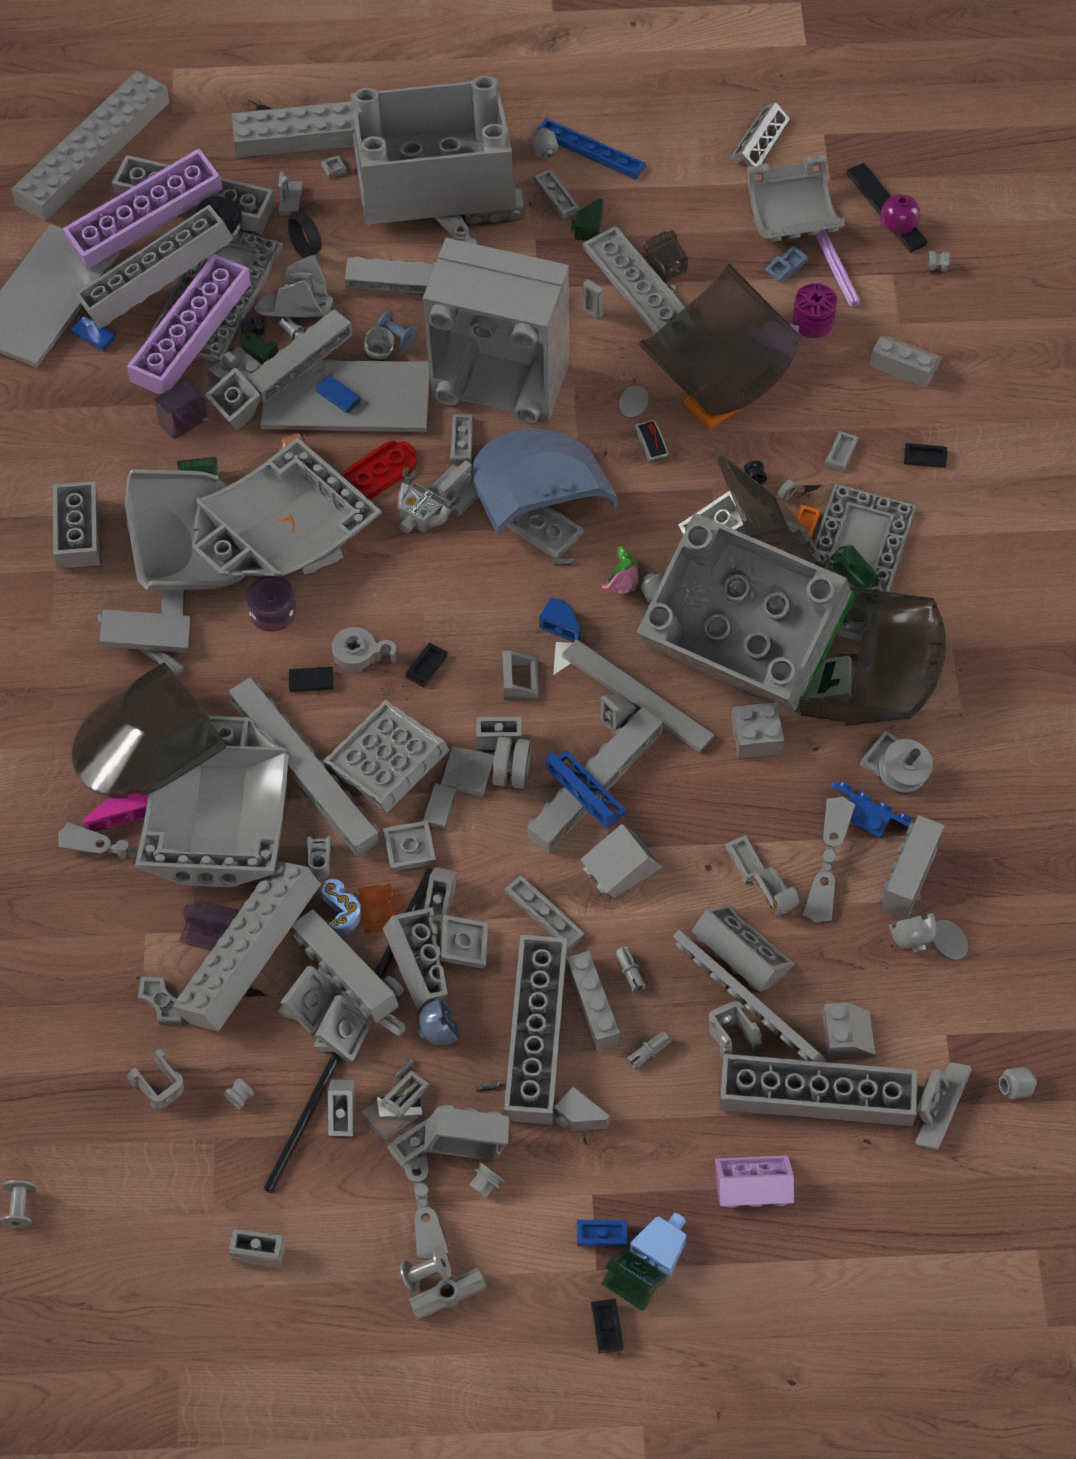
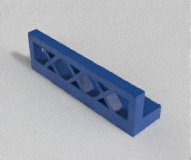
M567 750L558 757L554 753L546 757V769L605 829L626 814V809ZM565 759L572 764V770L563 763ZM577 776H584L587 779V785ZM592 791H598L602 795V800H600ZM607 806H613L618 812L613 815V812Z

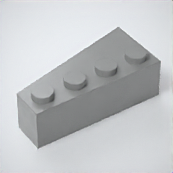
M433 907L393 915L383 927L417 1011L422 1010L432 1000L444 999L447 995L444 970L439 958L441 955L440 946H437L436 941L437 928L433 923Z

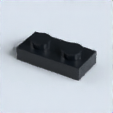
M616 1298L591 1302L598 1354L624 1350Z

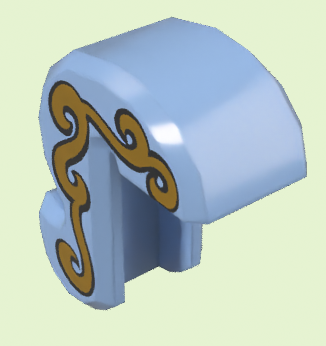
M337 879L326 880L321 888L323 901L339 913L328 925L340 937H344L353 932L361 922L360 903L355 896L345 893V887L341 881Z

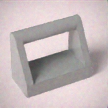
M502 651L504 700L539 698L538 658L515 651ZM529 665L530 689L513 684L512 666Z

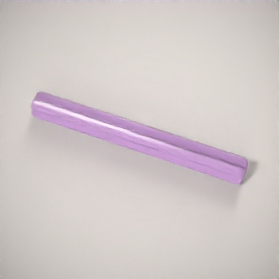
M820 230V234H816L815 237L849 306H857L860 299L826 230Z

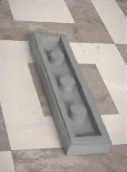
M519 875L504 889V893L552 937L567 938L568 952L585 938V933L522 875Z

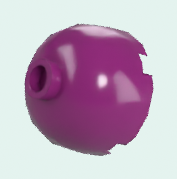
M893 195L885 201L881 208L880 222L884 228L886 226L894 234L910 233L919 224L920 208L917 202L908 195Z

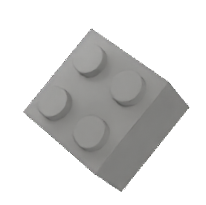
M777 702L735 706L732 708L731 723L738 759L782 754L784 737Z

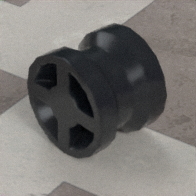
M756 460L745 464L743 470L745 475H747L746 482L749 486H760L767 481V475L763 472L765 469L763 462Z

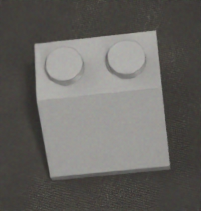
M236 367L205 394L237 431L253 418L261 399V394Z
M850 1003L824 1004L822 1020L827 1059L875 1057L870 1011Z

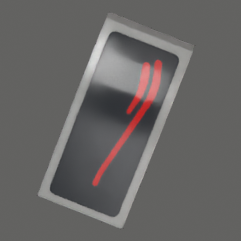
M655 419L635 425L640 444L644 447L648 462L669 456L664 438Z

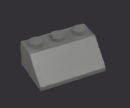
M885 335L880 336L872 351L870 367L927 388L942 360V356Z

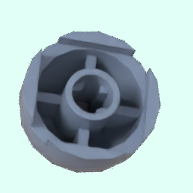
M442 998L434 999L424 1006L419 1015L420 1026L417 1027L423 1040L427 1038L431 1044L436 1046H448L461 1039V1032L457 1021L453 1022L450 1016L452 1011Z

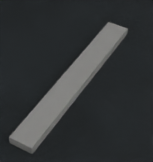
M577 639L562 653L564 659L614 694H621L625 699H630L637 710L643 707L663 721V728L699 753L714 739V734Z

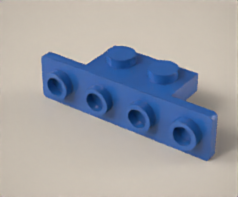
M841 780L839 784L833 782L831 785L833 788L849 795L848 801L855 804L850 820L851 823L882 838L891 818L909 827L912 817L902 812L899 815L891 812V806L881 801L879 805L872 802V796L862 791L859 794L851 791L852 786Z

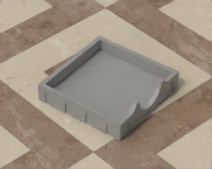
M385 699L323 761L328 770L340 778L346 786H355L372 805L378 806L387 813L449 751V748L442 738L435 736L432 731L421 726L419 722L410 716L408 717L402 710L391 705Z

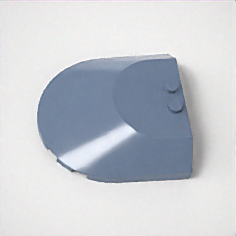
M524 429L503 434L487 443L477 454L473 463V485L497 535L502 534L503 528L510 521L525 512L574 499L601 496L609 499L612 506H617L618 497L591 451L576 439L559 432L542 429Z

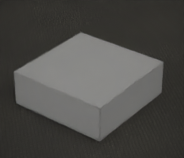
M339 155L321 161V166L329 179L347 173V168Z

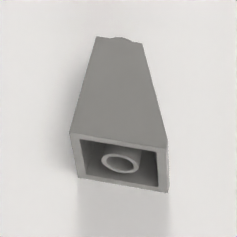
M624 824L617 827L581 858L585 865L583 870L590 878L594 877L598 881L596 887L603 895L609 894L613 898L663 868L639 836Z

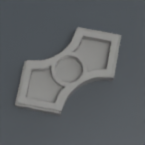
M141 976L138 1001L145 1002L156 1010L158 1024L182 1026L183 1018L172 1007L177 998L171 996L166 990L165 979Z

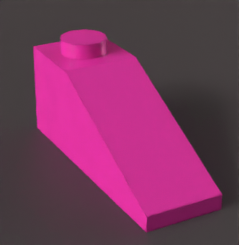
M144 782L139 784L133 783L121 788L82 819L84 827L96 832L145 818L148 795Z

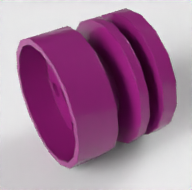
M810 283L797 291L792 322L793 325L799 326L798 333L808 338H820L832 331L837 307V295L834 290L821 283Z

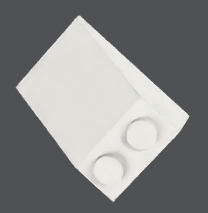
M732 490L697 512V514L748 536L758 532L743 503ZM692 516L678 524L683 535Z

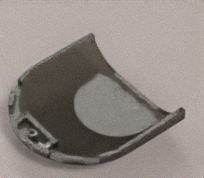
M164 662L106 700L86 718L78 730L73 743L72 762L79 779L90 790L98 794L100 792L108 793L112 798H128V794L140 792L142 796L167 786L225 750L226 746L206 712Z

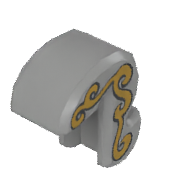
M769 867L753 876V882L757 891L763 895L766 905L774 915L780 917L798 907L799 897L795 887L787 889L775 868Z

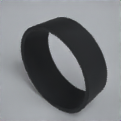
M306 214L290 217L288 220V232L297 253L302 258H306L320 252L322 247L320 233L311 217ZM302 227H303V229H304V231H305V233H306V235H307L309 244H308V242H307V240H306V238H305V236H304Z

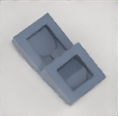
M793 245L782 257L777 256L764 270L775 280L781 282L799 270L808 261V257Z

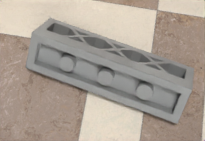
M776 102L761 110L730 157L734 164L744 161L748 166H760L790 119ZM776 114L782 119L780 124L776 123ZM767 127L772 128V136H768ZM759 139L763 140L764 149L759 148ZM751 152H755V163L749 157Z

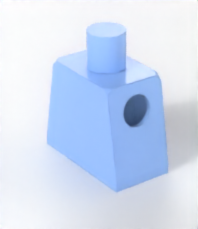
M674 1213L668 1222L657 1216L632 1240L630 1252L667 1277H670L686 1243L687 1235L681 1231L686 1220L678 1213Z

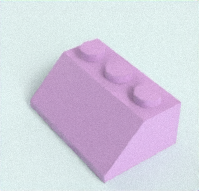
M788 1156L715 1159L717 1192L720 1206L736 1208L739 1205L760 1207L763 1204L785 1206L788 1203H794V1175Z

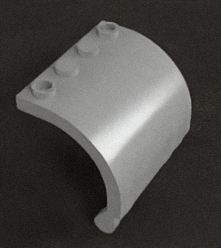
M825 154L818 155L815 158L808 156L804 158V163L783 167L769 169L767 163L761 164L758 167H754V165L747 166L752 213L762 238H769L770 242L782 240L781 236L789 235V239L801 237L800 233L808 232V235L820 234V230L827 229V232L839 231V227L845 226L844 218H839L835 214L831 204L826 176ZM818 165L819 171L813 172V166ZM761 174L762 180L755 181L756 175Z

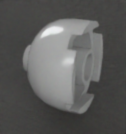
M934 913L927 914L923 918L917 916L896 922V926L894 924L889 925L894 942L903 949H912L913 953L926 950V945L931 943L936 937L937 926Z

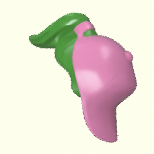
M619 546L617 554L621 561L615 566L611 578L607 580L608 584L601 585V587L604 589L610 588L617 594H626L634 591L638 584V563L626 549Z

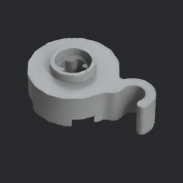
M359 627L341 630L332 642L334 662L341 667V670L349 673L362 672L363 668L380 661L381 657L387 653L390 654L391 664H395L397 661L396 645L392 641L383 640L376 643L371 633Z

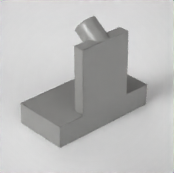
M280 172L278 183L279 216H299L304 187L303 182L291 181V177L288 174L284 175V172Z

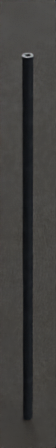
M427 868L405 913L417 910L428 888L429 877L433 869ZM389 944L374 972L380 979L383 977L393 957ZM333 1052L264 1187V1190L272 1193L341 1059L335 1052Z

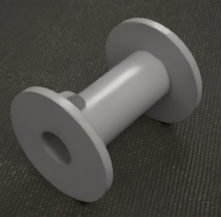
M24 1180L5 1182L3 1188L11 1192L9 1216H4L0 1219V1224L12 1229L31 1227L32 1220L24 1217L26 1194L34 1192L36 1185Z
M440 1247L434 1248L433 1259L413 1267L406 1260L400 1264L402 1279L411 1292L418 1291L420 1280L439 1273L444 1279L451 1277L449 1260Z

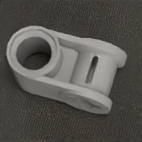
M308 836L309 870L317 880H325L330 875L332 856L331 836L315 839L312 836Z

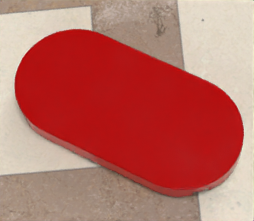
M388 441L347 468L343 478L367 499H373L404 478L402 474L404 468H409L407 475L415 469L417 465L416 451L407 442Z

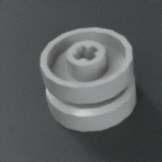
M499 737L493 759V785L505 787L508 784L511 773L512 786L525 789L529 773L531 740L518 739L514 752H512L513 742L511 738Z

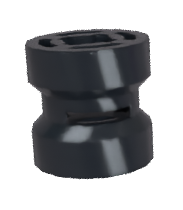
M259 314L253 315L250 319H239L241 331L245 339L251 338L254 334H265Z

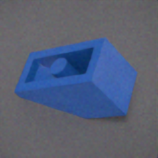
M550 597L539 616V628L571 642H574L576 639L580 641L581 629L571 605L567 604L564 600Z

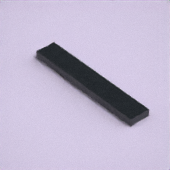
M864 163L847 169V176L880 215L883 204L891 195ZM914 227L912 232L907 234H895L909 252L927 245V239L917 227Z

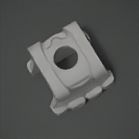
M740 1002L728 1003L709 1013V1035L719 1045L722 1060L723 1054H733L731 1039L724 1029L737 1024L752 1053L759 1051L762 1046L761 1033L755 1022L751 1023L744 1014V1006Z
M162 1049L154 1052V1060L157 1067L171 1081L172 1085L161 1094L156 1095L136 1067L127 1074L131 1085L135 1089L139 1088L151 1101L150 1106L158 1111L166 1108L184 1092L182 1076L179 1072H175L168 1064L167 1055Z

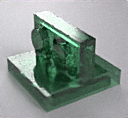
M626 1248L609 1260L605 1267L608 1269V1272L601 1284L641 1311H644L657 1288L664 1284L668 1275Z

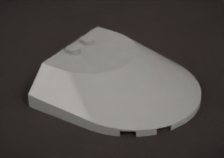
M130 470L127 476L125 510L137 581L147 591L215 589L232 585L245 577L220 576L192 549L195 533V515L197 514V497L203 498L229 486L218 480V476L201 471Z

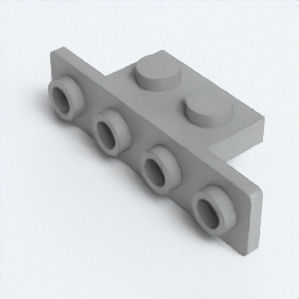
M950 1062L945 1074L940 1070L933 1069L930 1078L926 1080L922 1097L919 1098L916 1105V1111L924 1122L916 1139L917 1146L934 1150L939 1149L972 1071L969 1065Z

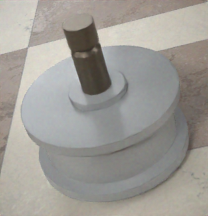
M901 739L893 742L880 758L878 765L879 775L884 784L899 793H911L918 790L928 779L933 768L932 757L929 751L921 743L911 739Z

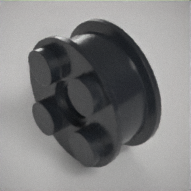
M211 196L204 199L197 207L196 213L210 205L217 214L220 213L222 215V221L232 237H235L242 226V213L239 206L233 200L221 196Z

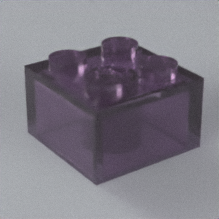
M189 378L154 399L159 425L173 440L207 420L203 393Z

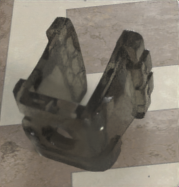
M673 230L659 233L658 236L651 237L649 241L643 244V249L648 253L643 258L664 283L677 275L680 276L686 273L688 257L686 252L682 250L677 234Z

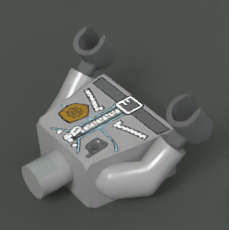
M404 468L402 474L406 479L401 484L397 504L400 519L402 520L399 525L400 529L408 534L413 528L426 532L430 528L443 525L453 510L452 506L460 503V497L456 495L451 500L454 492L448 491L444 499L416 482L412 485L411 481L417 478V472L413 470L412 476L408 477L409 468Z

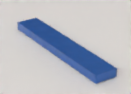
M547 118L537 129L547 128L553 131L559 146L636 180L646 168L645 162Z

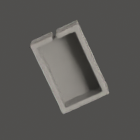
M450 1105L438 1106L425 1126L424 1152L495 1161L508 1145L509 1116H503L499 1112L482 1113L472 1108L460 1110L454 1109Z

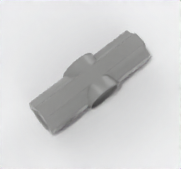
M475 1268L453 1279L441 1280L437 1286L409 1298V1303L417 1320H420L441 1309L453 1308L459 1301L485 1290L486 1285L478 1268ZM445 1290L454 1292L453 1296L445 1298L441 1294Z

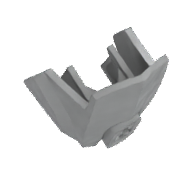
M311 255L287 267L283 287L278 289L277 295H265L254 308L255 313L280 317H323L329 314L334 302L333 298L327 293L326 283L316 256Z

